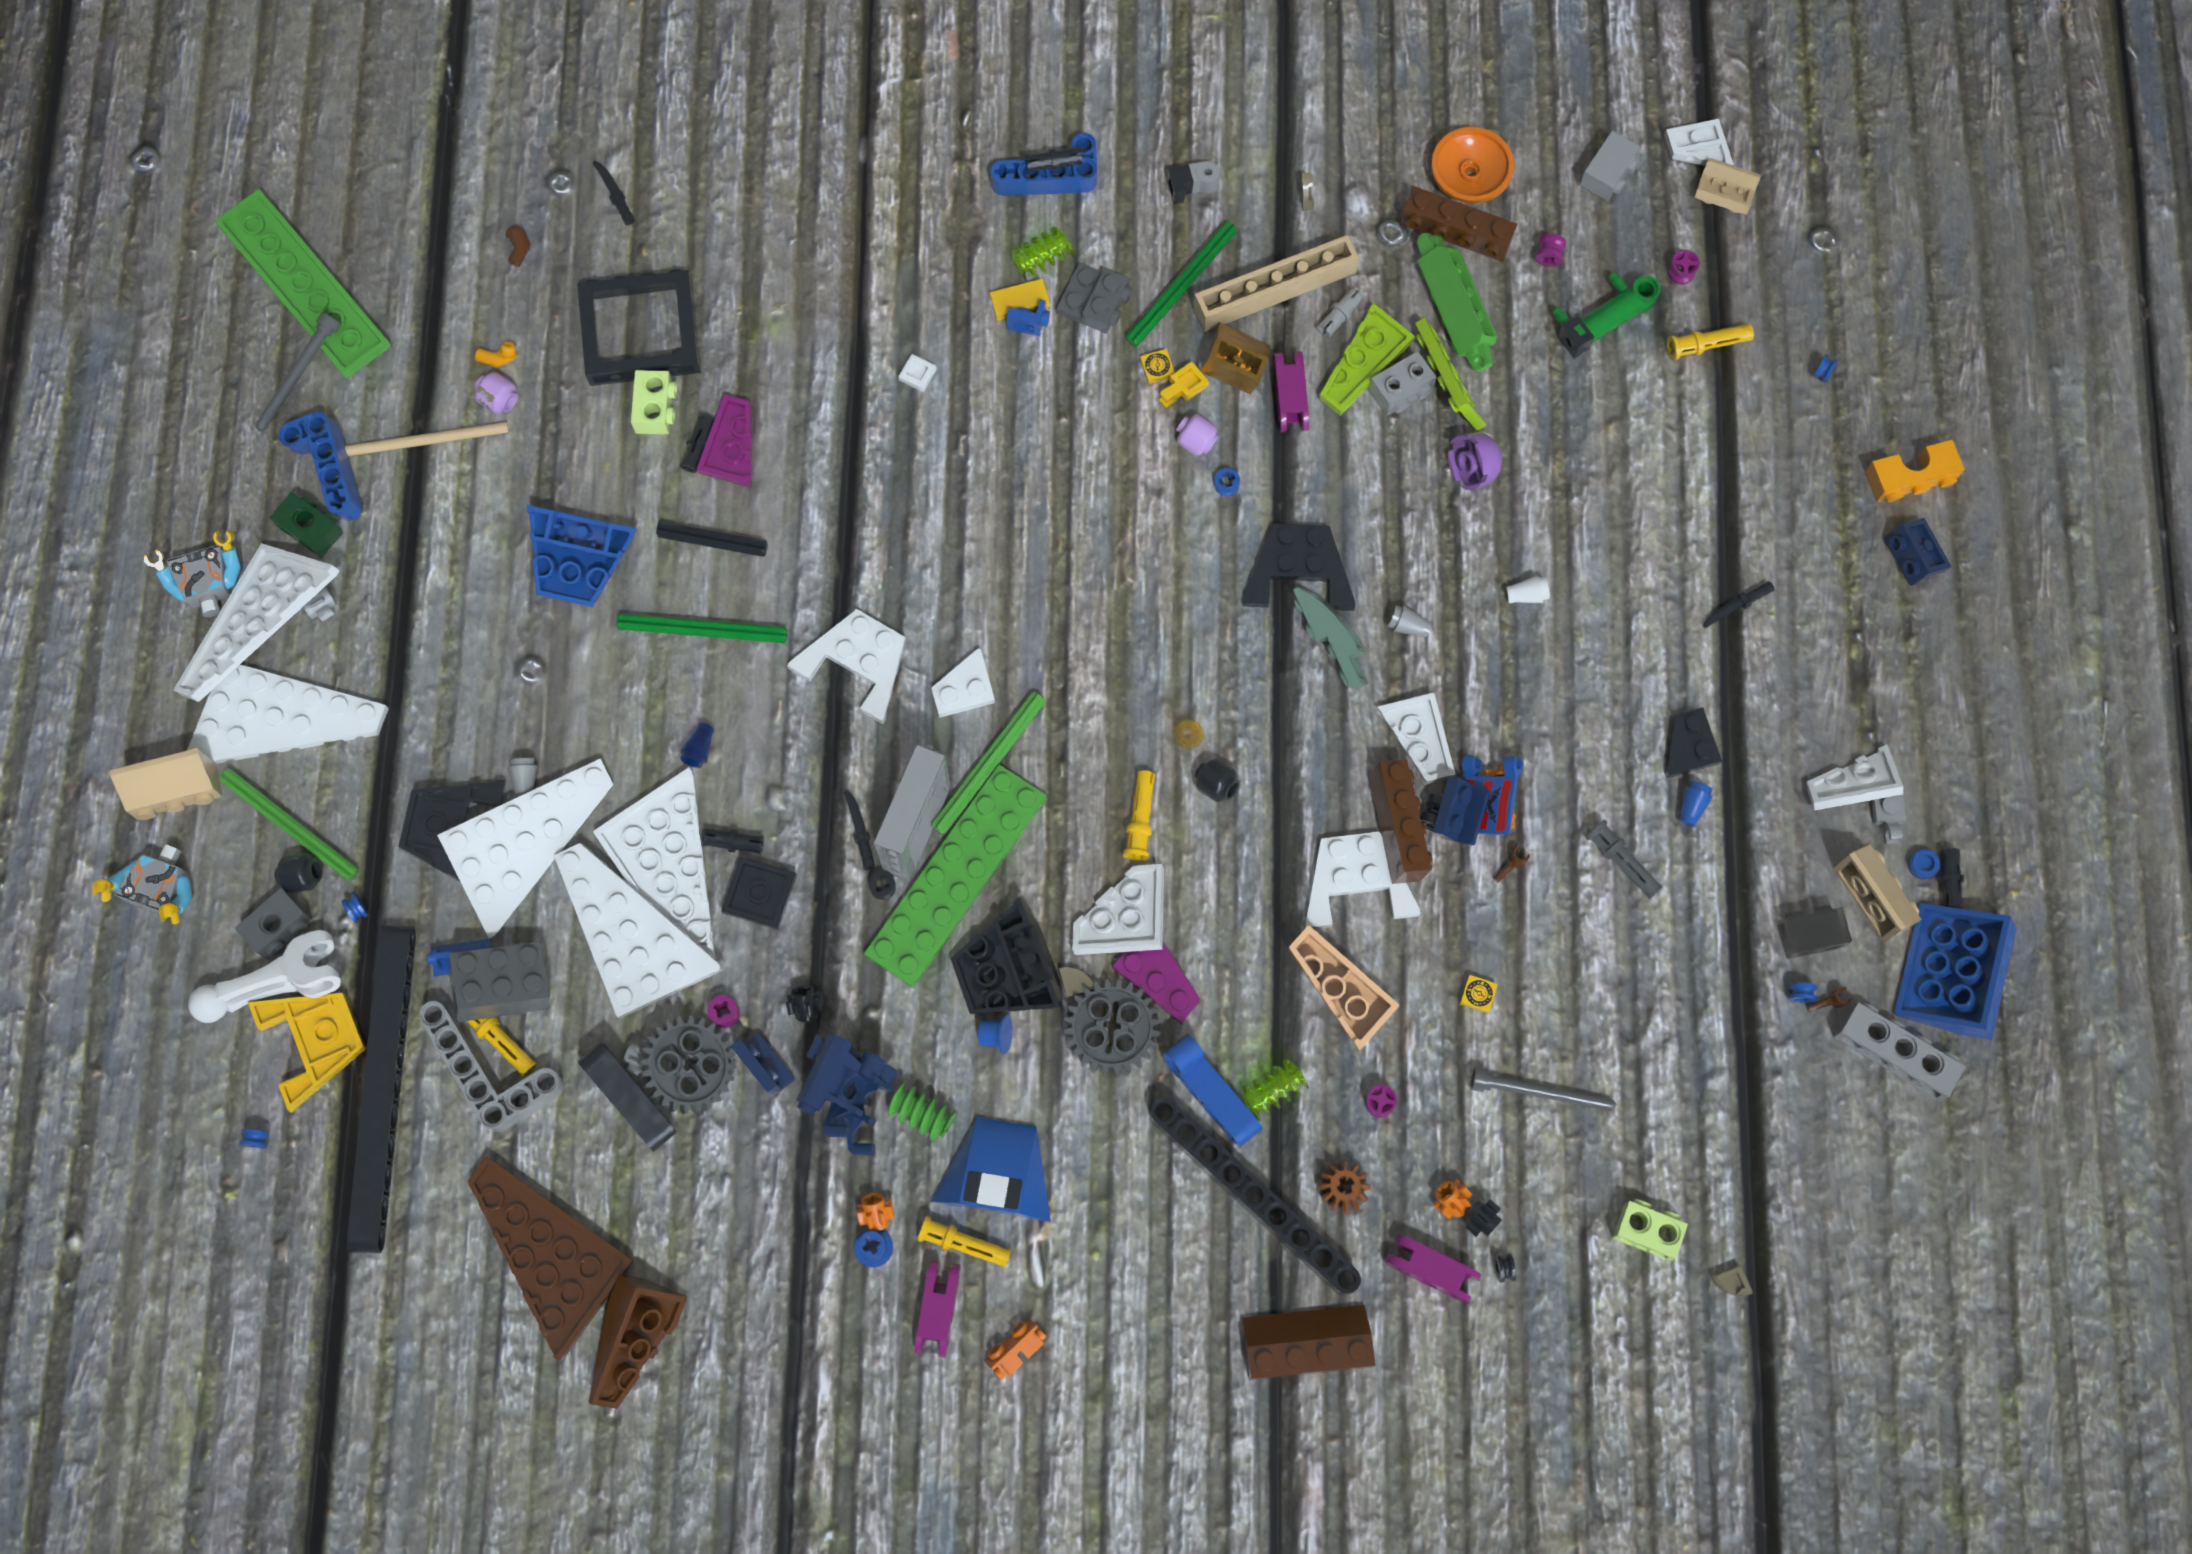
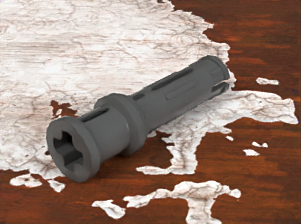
M1604 819L1585 838L1592 840L1604 852L1602 856L1605 859L1609 860L1611 858L1650 900L1663 886L1624 847L1626 845L1625 840L1618 838L1607 827L1608 822ZM1627 862L1645 879L1646 882H1644L1641 879V877L1627 864Z

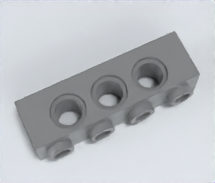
M1858 1002L1849 1009L1833 1038L1940 1102L1950 1097L1966 1066L1959 1063L1958 1057L1947 1051H1939L1932 1046L1930 1040L1923 1036H1914L1905 1030V1026L1894 1019L1888 1020L1879 1015V1011L1870 1004ZM1869 1027L1877 1029L1879 1040L1870 1037L1868 1033ZM1896 1043H1900L1905 1047V1056H1901L1896 1052ZM1923 1059L1931 1062L1933 1066L1932 1073L1927 1072L1923 1068Z

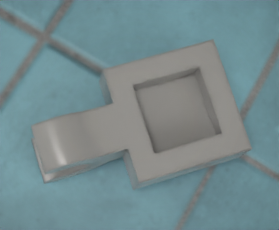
M1903 794L1871 800L1874 825H1883L1885 844H1898V839L1903 838L1900 824H1904L1907 820Z

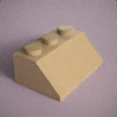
M198 748L109 770L110 777L125 811L138 820L152 819L156 814L165 811L169 813L184 810L185 806L192 804L207 805L212 803L214 799L223 797L217 764Z
M1871 844L1852 852L1833 868L1883 943L1922 920L1916 904L1912 900L1907 899L1902 891L1901 882L1895 875L1890 874L1885 866L1884 857L1878 850H1874Z

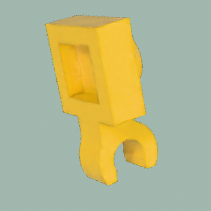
M1190 362L1170 376L1169 381L1172 385L1160 392L1162 397L1159 398V402L1165 409L1171 406L1180 396L1187 402L1209 386V381L1197 366Z

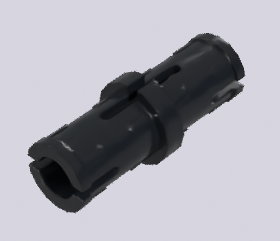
M1076 147L1056 151L1053 148L1045 153L1025 155L1027 173L1046 169L1058 171L1060 167L1082 165V154L1079 155L1081 149Z
M706 415L698 416L692 436L687 438L686 444L688 446L679 465L683 470L690 473L697 472L700 458L714 423L713 418Z
M708 827L704 829L706 835L702 837V846L728 849V852L732 853L738 850L762 854L763 849L761 846H764V836L743 834L739 833L736 829H731V831L709 829Z
M1942 849L1940 851L1942 875L1939 876V880L1943 885V906L1963 909L1962 883H1964V875H1961L1960 849Z

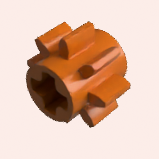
M1458 1179L1454 1183L1451 1181L1443 1182L1434 1193L1437 1201L1434 1202L1433 1206L1447 1219H1450L1452 1216L1462 1217L1471 1207L1468 1198L1473 1194Z
M869 1193L861 1199L862 1204L856 1205L859 1225L866 1224L867 1229L870 1231L885 1229L889 1225V1220L895 1218L891 1198L884 1200V1196L881 1193Z

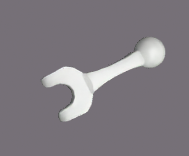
M323 930L300 935L288 944L283 956H280L270 964L233 980L219 982L216 985H202L196 988L188 1000V1008L191 1015L200 1022L212 1023L221 1019L227 1011L234 1012L247 1005L248 1002H255L265 997L298 991L305 997L318 998L337 990L341 983L339 973L328 965L315 967L319 960L333 952L334 942L332 935Z

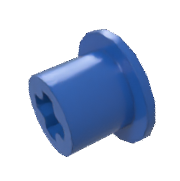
M1004 1015L1001 1020H981L978 1029L979 1045L998 1047L1000 1053H1008L1012 1042L1013 1030L1010 1016Z
M865 1229L857 1236L854 1243L856 1258L867 1267L875 1268L884 1265L889 1261L893 1253L892 1238L884 1230L870 1231Z

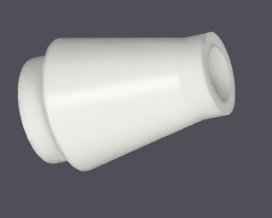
M1539 575L1512 586H1506L1509 603H1543V600L1550 599L1546 577L1539 578Z

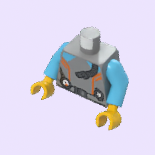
M231 529L226 530L227 541L221 539L218 530L213 535L216 546L166 560L168 565L163 564L164 554L160 549H155L159 555V561L157 562L151 561L147 553L144 555L147 565L156 567L155 573L165 590L178 601L187 602L192 608L201 606L204 617H214L220 613L218 601L229 598L232 593L231 588L235 586L241 570L236 548L231 545L235 538V534Z
M169 845L163 846L158 859L141 855L138 860H134L109 879L96 880L92 884V895L95 896L97 893L102 892V901L108 902L111 899V892H116L115 896L124 902L158 913L161 922H164L169 917L172 924L179 923V914L185 910L193 899L188 873L175 866L181 851Z

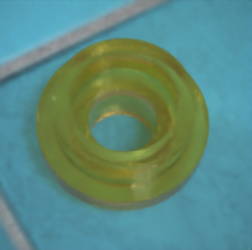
M1184 720L1176 726L1174 736L1176 742L1181 747L1191 749L1197 747L1202 742L1204 732L1198 722ZM1186 731H1191L1194 733V737L1187 739L1183 734Z

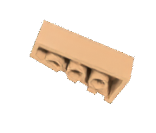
M1308 925L1289 946L1291 955L1355 1048L1360 1052L1397 1011L1400 1005L1311 926Z

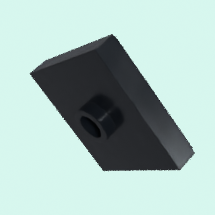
M740 856L721 910L722 914L779 930L797 878V873Z

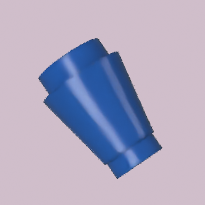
M1690 781L1688 787L1684 788L1679 821L1696 827L1697 821H1699L1713 798L1711 795L1713 789L1705 784Z

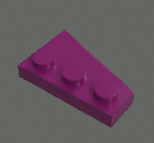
M726 394L723 395L697 467L699 474L752 488L751 401Z
M1164 942L1162 950L1124 952L1112 966V969L1128 982H1132L1133 986L1138 990L1143 989L1145 996L1151 997L1155 1004L1181 1025L1201 1001Z

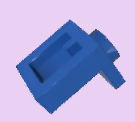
M1040 299L1037 313H1033L1026 308H1009L1007 315L1008 330L1040 336L1042 327L1047 328L1050 318V311L1046 310V300Z

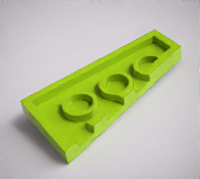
M1372 303L1367 316L1361 322L1341 361L1335 367L1321 391L1319 399L1341 416L1369 388L1371 378L1386 370L1414 342L1415 336L1376 304Z
M1425 317L1415 323L1420 332L1416 337L1424 350L1428 348L1430 354L1427 356V359L1435 371L1439 370L1441 375L1437 379L1445 392L1449 390L1452 397L1448 398L1452 409L1455 413L1461 412L1477 431L1486 426L1483 417L1473 408L1476 404L1461 383L1463 380L1454 365L1448 362L1451 358L1437 332Z

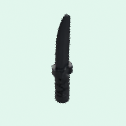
M594 161V167L611 194L609 196L611 203L618 209L625 225L633 224L635 219L626 205L625 195L619 190L608 170L601 163Z
M1768 581L1752 591L1737 595L1736 599L1713 612L1705 620L1703 627L1705 629L1742 607L1743 609L1750 607L1757 599L1775 590L1773 584Z
M845 791L844 795L856 834L853 836L854 842L858 844L864 870H871L875 868V863L869 844L870 835L869 832H866L855 798L850 792Z

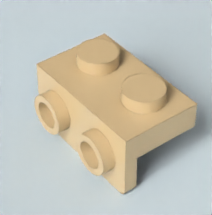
M1709 158L1694 198L1700 199L1707 204H1715L1727 208L1734 213L1747 215L1761 176L1757 173Z

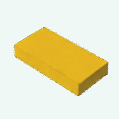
M1043 279L990 292V299L997 321L1007 318L1009 308H1026L1032 312L1037 311L1040 299L1046 300V308L1050 307V300Z

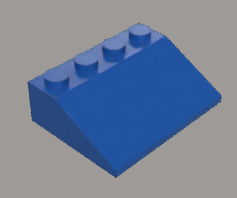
M1920 903L1919 916L1922 920L1914 926L1894 1015L1959 1035L1992 1040L2017 930L2012 917Z

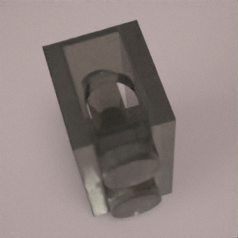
M1826 905L1814 909V913L1804 915L1803 911L1792 912L1785 915L1786 919L1783 920V923L1777 925L1787 959L1845 948L1852 942L1842 907L1832 909L1831 905Z

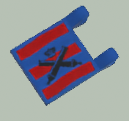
M1465 755L1463 757V780L1471 785L1490 790L1478 834L1510 835L1517 783L1524 765L1521 759H1517L1515 756H1506L1504 759L1505 777L1478 776L1482 767L1481 759L1475 758L1474 755Z

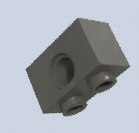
M280 888L237 925L235 929L257 954L267 959L280 953L285 946L284 943L292 936L301 934L307 928V923L312 918L289 893ZM276 920H281L280 927L276 931L271 932V924Z

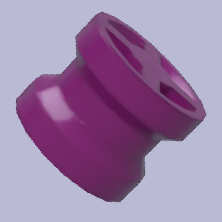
M1557 234L1541 235L1538 242L1540 249L1536 252L1535 260L1539 264L1548 267L1561 265L1563 262L1562 251L1566 247V240Z
M1680 250L1677 252L1668 267V276L1671 281L1680 285L1690 283L1699 269L1700 261L1698 256L1690 250Z
M719 995L714 997L708 1004V1016L719 1028H731L738 1022L740 1009L731 997Z
M1387 1085L1374 1086L1365 1098L1367 1112L1376 1118L1387 1117L1392 1113L1397 1104V1096L1394 1090Z

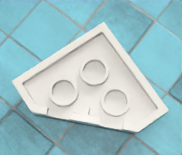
M1162 864L1132 866L1125 873L1126 877L1114 888L1111 886L1095 902L1096 906L1085 916L1081 915L1073 923L1072 950L1075 955L1162 950L1164 867Z

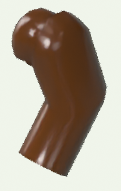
M513 226L506 230V238H510L514 247L508 262L516 267H520L530 249V242L523 228Z

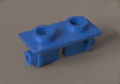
M491 939L431 947L432 953H428L429 965H433V976L449 974V953L492 948Z

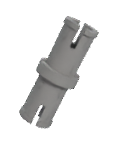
M1352 286L1339 303L1335 302L1331 306V312L1317 325V330L1320 334L1325 330L1324 337L1331 338L1338 327L1350 319L1351 312L1365 299L1361 290L1356 295L1355 292L1358 288Z

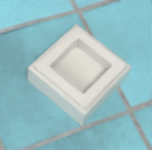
M911 354L898 376L899 381L924 392L937 368L936 365Z

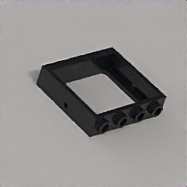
M673 269L667 273L659 274L647 272L634 277L616 276L609 280L590 279L584 283H577L585 376L590 386L634 381L635 370L669 371L671 377L701 373L693 284L688 270ZM676 290L682 345L679 353L609 362L599 361L594 299Z

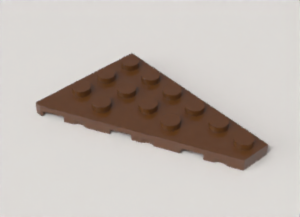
M486 1156L467 1182L479 1202L482 1213L485 1214L503 1255H505L512 1274L516 1277L523 1292L522 1294L539 1324L542 1335L546 1338L553 1357L557 1361L562 1362L612 1293L619 1274L625 1275L634 1261Z

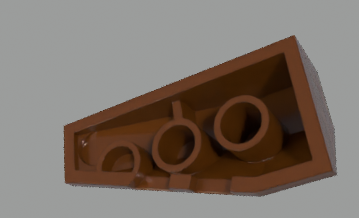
M619 1274L607 1306L588 1401L591 1405L615 1409L620 1406L640 1378L639 1371L649 1358L653 1360L658 1353L656 1348L666 1334L671 1335L676 1328L688 1297L649 1280Z

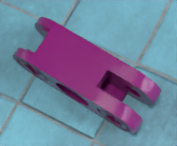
M1302 351L1293 352V364H1284L1282 352L1274 353L1273 370L1280 433L1286 432L1288 423H1300L1302 431H1308L1309 410Z
M1397 1234L1393 1243L1397 1247L1411 1253L1409 1261L1393 1254H1388L1385 1260L1386 1265L1458 1301L1469 1304L1471 1297L1461 1290L1460 1287L1464 1278L1479 1281L1481 1278L1479 1272L1411 1238Z
M930 1260L914 1352L921 1354L926 1340L938 1341V1347H940L939 1357L946 1358L961 1265L951 1263L947 1284L937 1283L940 1261Z

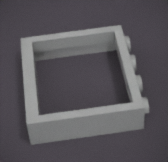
M916 745L874 842L883 871L910 883L934 830L931 826L932 822L943 809L951 790L945 755H942L941 751L934 749L931 745H926L925 748Z

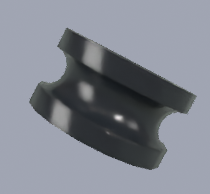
M878 871L871 876L869 889L876 899L887 900L894 895L896 883L890 873ZM882 879H887V884L890 888L887 891L883 889V892H878V887L875 883L878 880L882 882Z
M1508 1253L1504 1258L1500 1255H1495L1498 1281L1504 1283L1507 1278L1511 1281H1516V1268L1512 1254Z

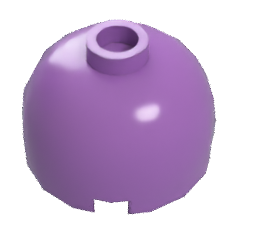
M1472 432L1452 439L1451 443H1454L1453 450L1448 451L1449 468L1456 482L1461 479L1463 484L1466 485L1462 488L1471 491L1477 490L1492 483L1498 477L1501 471L1502 453L1499 446L1490 436Z

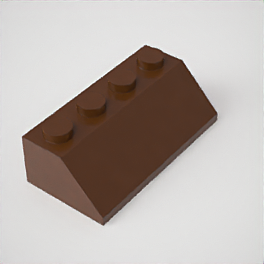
M1365 1305L1242 1317L1249 1381L1365 1369L1376 1366L1372 1333Z

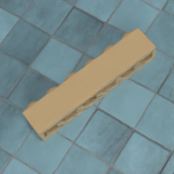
M1345 235L1198 292L1194 295L1193 309L1204 332L1217 328L1219 323L1227 324L1353 275L1357 271L1359 256L1349 236Z

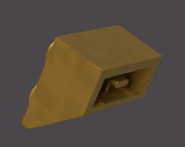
M1219 323L1200 372L1251 395L1259 384L1267 365L1270 345Z

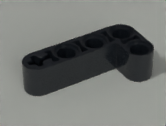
M601 1040L577 1059L581 1068L653 1152L677 1133L672 1124Z

